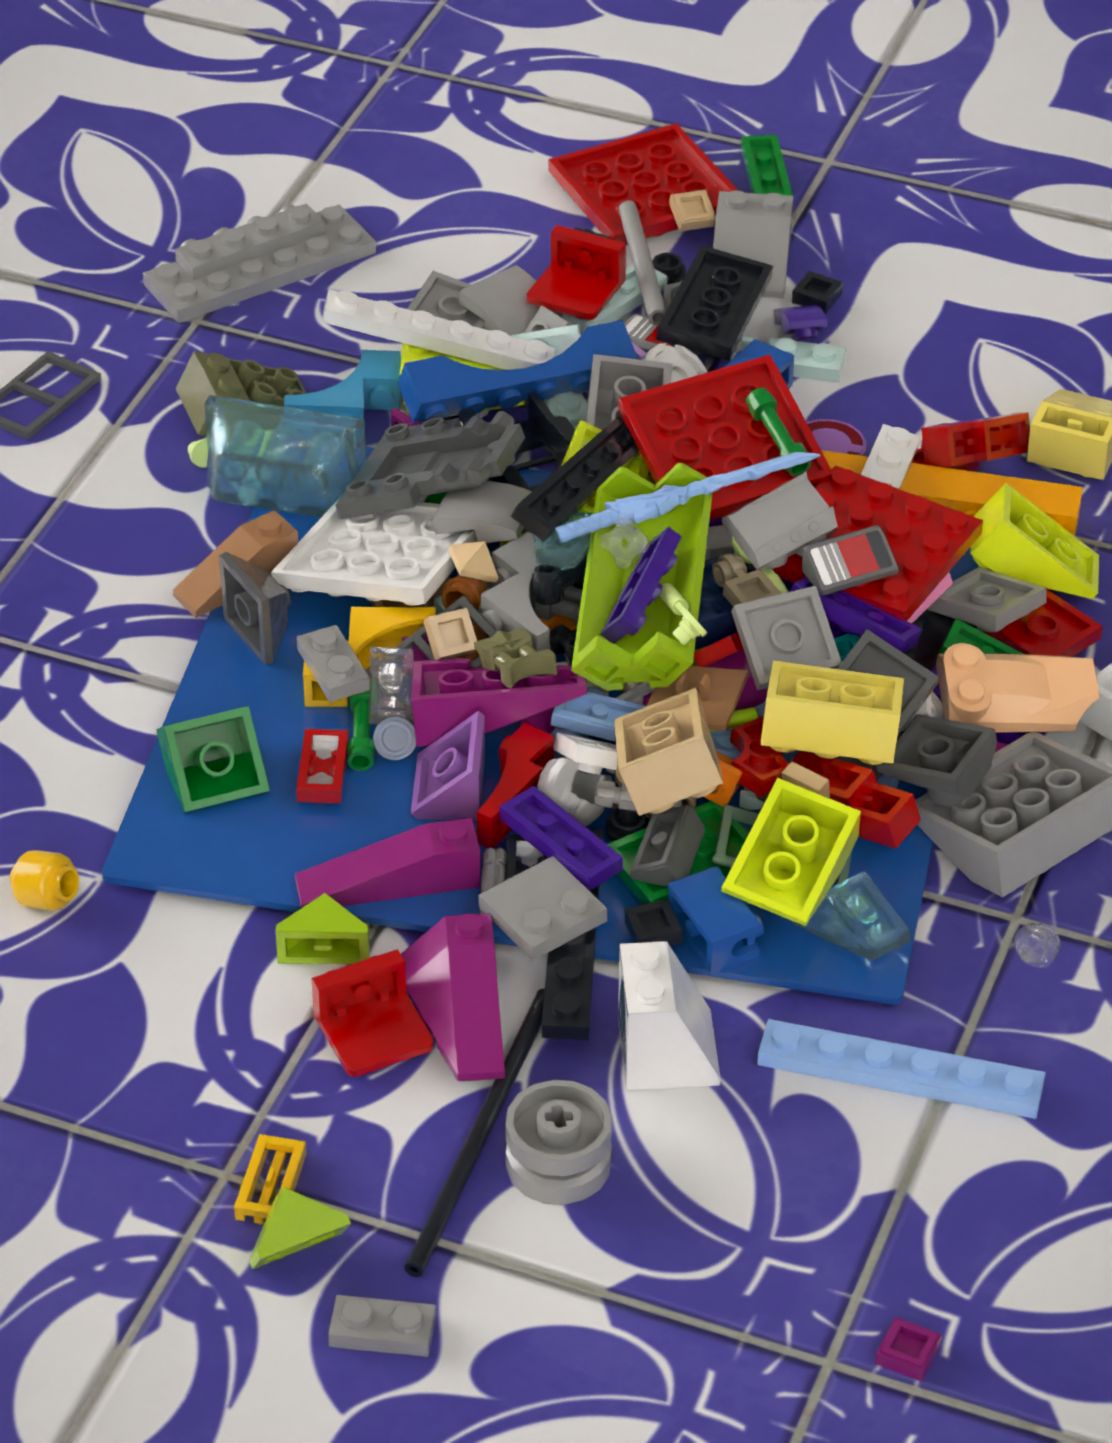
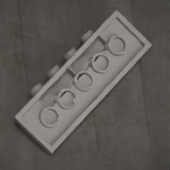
M307 203L299 206L286 205L277 214L268 217L254 216L245 225L229 229L222 227L211 237L202 240L188 239L184 241L179 248L175 249L176 261L162 264L155 269L143 272L144 286L178 323L376 254V241L340 204L326 207L319 212H315Z

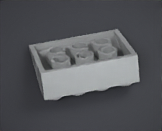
M1029 732L994 753L990 770L972 794L961 804L945 807L932 802L928 797V793L916 799L915 802L921 818L917 825L970 881L1000 897H1004L1112 830V767L1037 732Z

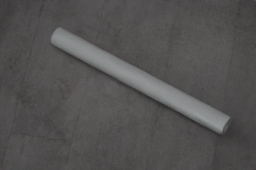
M627 200L619 205V214L649 322L653 325H659L666 313L664 301L635 202Z

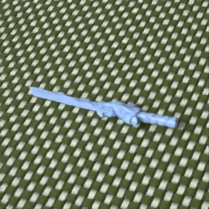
M794 452L725 474L713 475L687 486L664 485L661 489L651 494H640L638 496L616 499L614 502H606V510L556 527V535L561 544L613 524L626 526L634 522L639 524L647 519L651 520L662 516L679 504H686L690 497L700 494L709 495L722 487L734 483L757 480L771 472L806 463L820 457V454Z

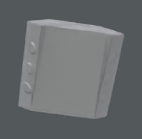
M806 472L780 485L777 489L761 496L759 499L722 517L723 525L731 536L734 537L737 544L757 570L764 567L776 568L786 564L788 557L794 554L803 557L805 546L827 540L838 527L833 506H828L807 479Z

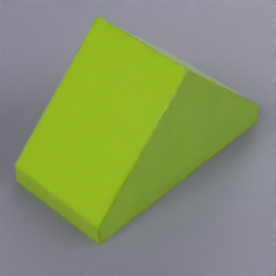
M326 893L276 925L278 964H354L370 958L368 926Z
M282 1187L273 1201L250 1256L249 1262L252 1269L343 1234L351 1224L349 1217L341 1211Z

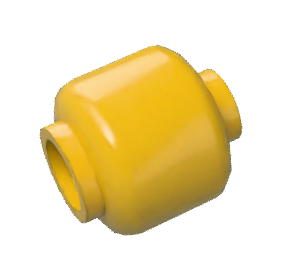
M33 850L27 851L18 859L10 873V884L13 895L19 904L27 908L55 911L64 908L75 897L79 888V875L69 857L57 852Z

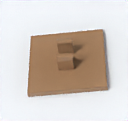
M690 666L668 687L654 688L647 706L696 688L709 729L726 731L749 677L748 670Z

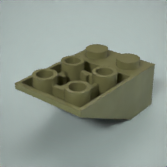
M194 351L176 387V391L197 434L208 437L219 436L224 440L241 437L245 433L283 423L284 395L307 394L296 372L287 367H268L260 365L253 360L240 361L226 358L224 355L215 352L206 354Z

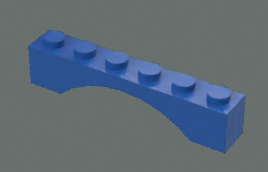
M623 320L587 327L579 339L563 353L547 362L528 368L512 370L482 369L456 362L444 356H437L405 363L397 384L412 423H418L436 417L445 419L448 416L457 415L462 409H471L477 414L484 409L496 406L510 408L521 401L528 400V394L536 392L542 401L548 400L556 394L570 391L573 393H583L589 390L593 354L638 359L625 324Z

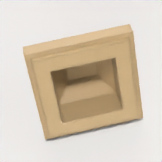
M485 541L450 545L448 550L460 576L492 583L497 582L499 577Z

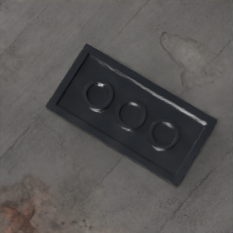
M701 245L658 326L656 340L669 343L672 346L677 344L687 349L707 354L713 358H722L730 361L771 279L773 265Z

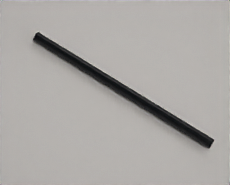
M545 989L537 991L505 1057V1079L494 1080L405 1264V1271L411 1276L420 1277L423 1275L542 1026Z

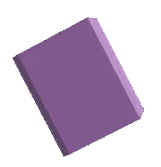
M477 711L417 754L411 815L416 819L459 820L472 818V821H477V811L481 807L485 768V715Z

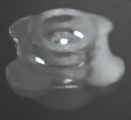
M623 517L617 520L616 527L610 533H604L601 536L600 546L603 550H608L613 555L617 567L624 569L632 565V559L637 558L648 550L649 540L638 527L634 526L631 518ZM623 539H626L628 542L626 547H623L621 544Z

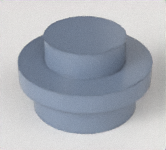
M389 717L381 721L376 727L373 735L374 746L378 753L386 759H404L413 752L416 746L415 729L404 718Z

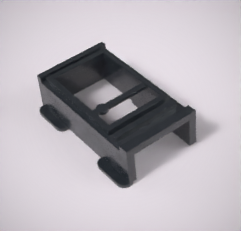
M536 392L528 394V419L516 422V424L521 425L525 439L515 455L543 447L549 456L514 466L509 465L502 476L492 477L494 482L511 484L534 491L539 485L528 488V484L518 471L549 462H554L558 468L562 465L576 429L566 417H554ZM462 409L458 413L463 426L471 417L477 416L471 409Z

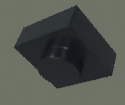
M809 271L792 290V303L800 306L817 305L826 314L842 295L843 282Z
M668 899L625 909L624 922L634 943L667 941L669 946L682 943L683 930Z

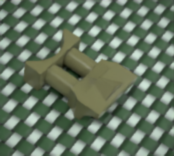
M523 628L510 632L499 630L492 637L474 642V648L479 653L482 667L493 671L500 670L501 682L508 688H512L516 682L529 676L541 674L557 675L555 653L550 649L537 652L533 648L532 635Z

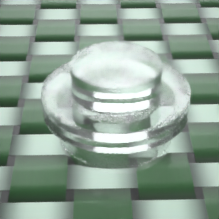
M1029 923L1017 932L1015 948L1024 962L1033 967L1043 968L1050 965L1056 959L1060 940L1058 934L1051 926L1045 923Z

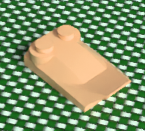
M959 643L949 647L944 654H938L936 661L944 719L994 728L995 732L1075 731L1084 712L1099 699V688L1093 658L1025 654H984L979 648L971 644Z

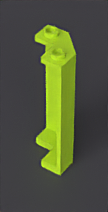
M678 463L655 485L632 471L619 467L597 489L594 514L606 510V502H614L616 499L638 496L640 494H651L661 489L664 485L683 487L708 477L683 463ZM712 493L690 497L686 504H679L664 515L651 520L647 519L639 524L635 522L626 526L613 524L591 533L571 667L572 672L605 690H623L625 683L649 682L650 688L668 687L693 664L696 638L694 640L690 639L683 645L673 635L672 632L680 626L678 623L683 620V615L678 616L674 614L659 595L649 606H646L643 613L647 615V619L634 636L626 634L613 644L601 636L600 633L646 544L668 527L682 536L674 551L678 555L675 564L668 573L661 577L659 583L662 585L666 583L672 584L688 602V611L698 621Z

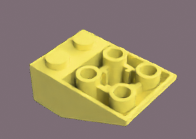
M1059 389L1044 399L1030 426L1027 462L1080 474L1088 478L1104 480L1112 463V401L1064 389Z

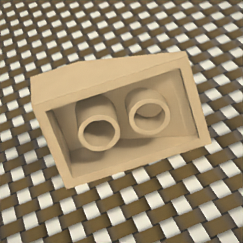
M696 688L614 719L618 770L639 816L648 812L651 814L662 813L670 809L679 800L689 796L694 798L706 796L712 793L718 785L723 784L721 766Z

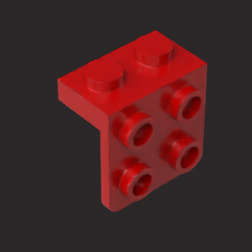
M556 225L550 232L551 264L527 292V302L540 307L544 306L548 310L572 315L579 319H595L626 281V243Z
M398 949L311 978L314 1017L349 1076L358 1077L428 1053L433 1049V1037L406 994L405 960Z

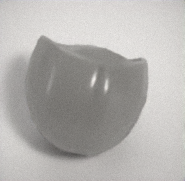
M568 758L548 761L540 774L537 789L586 827L599 818L605 808L594 804L596 784L599 780L612 781V777L605 774L597 775L580 772L577 770L579 763Z

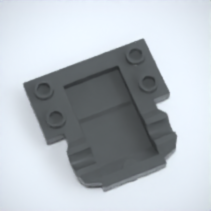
M500 411L497 412L491 422H486L481 419L480 415L471 417L464 426H461L459 418L444 420L442 417H436L420 425L408 427L407 424L402 423L388 428L335 506L340 519L413 508L421 496L479 487L490 477L502 476L507 466L515 462L514 455L525 439L521 425L516 424L511 415Z

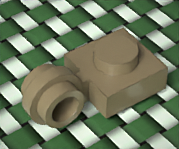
M726 554L720 556L717 562L712 565L713 577L720 587H724L723 595L732 606L782 594L761 569L747 573L746 564L739 555Z

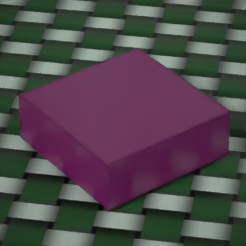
M895 1317L876 1352L875 1364L922 1382L941 1346L942 1334Z

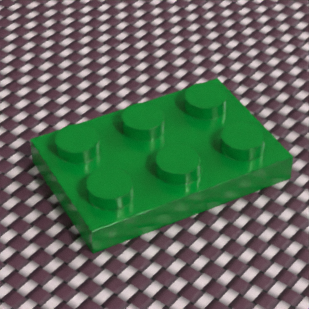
M710 801L693 808L703 823L705 832L689 876L717 866L727 878L731 868L712 862L724 807ZM731 820L725 855L737 858L749 835L748 831L737 820ZM647 828L607 844L623 857V870L617 873V875L643 905L668 899V887L633 880L629 875Z

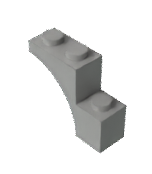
M528 532L492 552V561L499 578L496 583H492L493 588L481 594V616L496 632L499 630L510 632L523 628L532 635L533 648L538 652L550 649V629L542 623L533 611L535 604L533 574L535 567L538 565H557L558 552L537 536Z

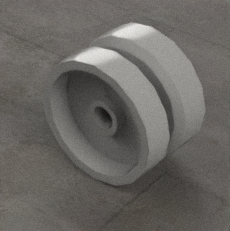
M550 1080L533 1084L517 1094L509 1105L506 1116V1170L511 1183L526 1197L543 1204H571L583 1201L598 1192L610 1176L612 1114L606 1100L590 1087L575 1081Z

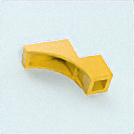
M351 607L349 641L347 642L364 670L368 669L402 643V637L411 636L424 626L423 621L427 617L436 615V607ZM304 661L303 685L305 707H348L350 696L332 702L328 701Z

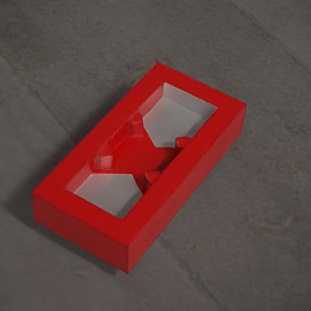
M305 729L296 787L297 802L341 803L348 754V730Z

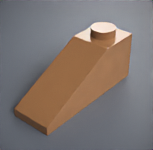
M275 510L240 525L173 589V596L195 618L222 606L220 554L228 552L266 569L271 575L273 569L297 545L298 531Z

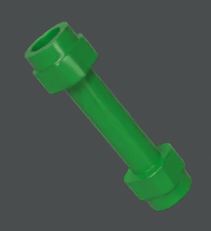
M758 388L752 391L746 398L749 411L754 420H762L781 451L780 457L794 452L808 453L802 443H795L785 428L776 413L777 402L773 395L766 388ZM811 460L800 465L785 468V470L791 476H799L810 468Z
M370 682V690L350 696V711L354 713L353 738L348 741L347 762L349 767L356 771H366L374 763V741L370 738L371 714L376 711V687Z

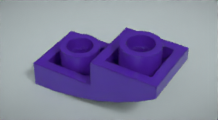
M817 305L773 310L775 325L782 324L783 335L794 334L795 340L818 337L817 331H822L828 326L825 313Z

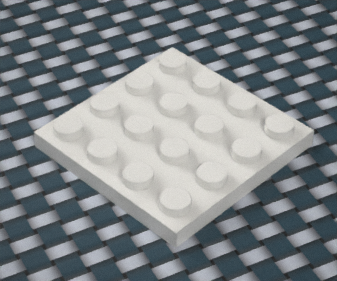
M337 500L273 569L271 576L280 585L294 592L313 591L328 593L334 597L348 595L365 597L370 601L391 600L403 602L411 606L425 604L456 568L448 550L450 545L478 542L475 530L436 535L431 519L440 504L417 502L413 508L340 519L335 506L338 502Z

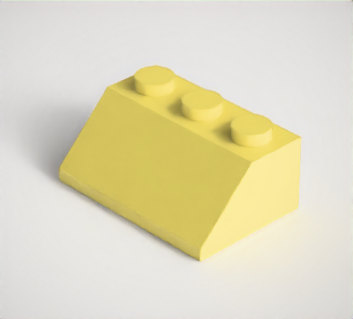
M773 660L760 745L770 746L773 750L784 753L795 750L814 752L817 756L827 759L839 756L857 758L861 762L870 765H878L883 762L894 763L904 678Z

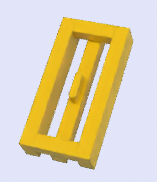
M259 1134L234 1205L235 1220L245 1221L246 1215L253 1216L254 1223L264 1224L265 1218H267L272 1206L270 1203L287 1153H292L280 1190L282 1187L295 1191L307 1155L306 1141ZM269 1149L276 1150L258 1203L251 1202Z

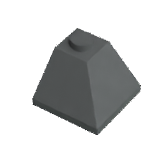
M228 552L219 555L224 619L265 665L274 662L288 626L287 605L290 604L289 592L266 569Z

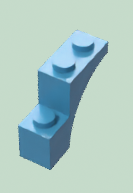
M362 350L357 368L342 382L313 393L284 395L283 436L362 438L364 409L392 410L397 408L400 410L401 392L397 382L400 377L401 351Z

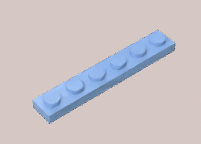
M772 1019L767 1020L758 1051L757 1065L1033 1119H1037L1046 1073Z

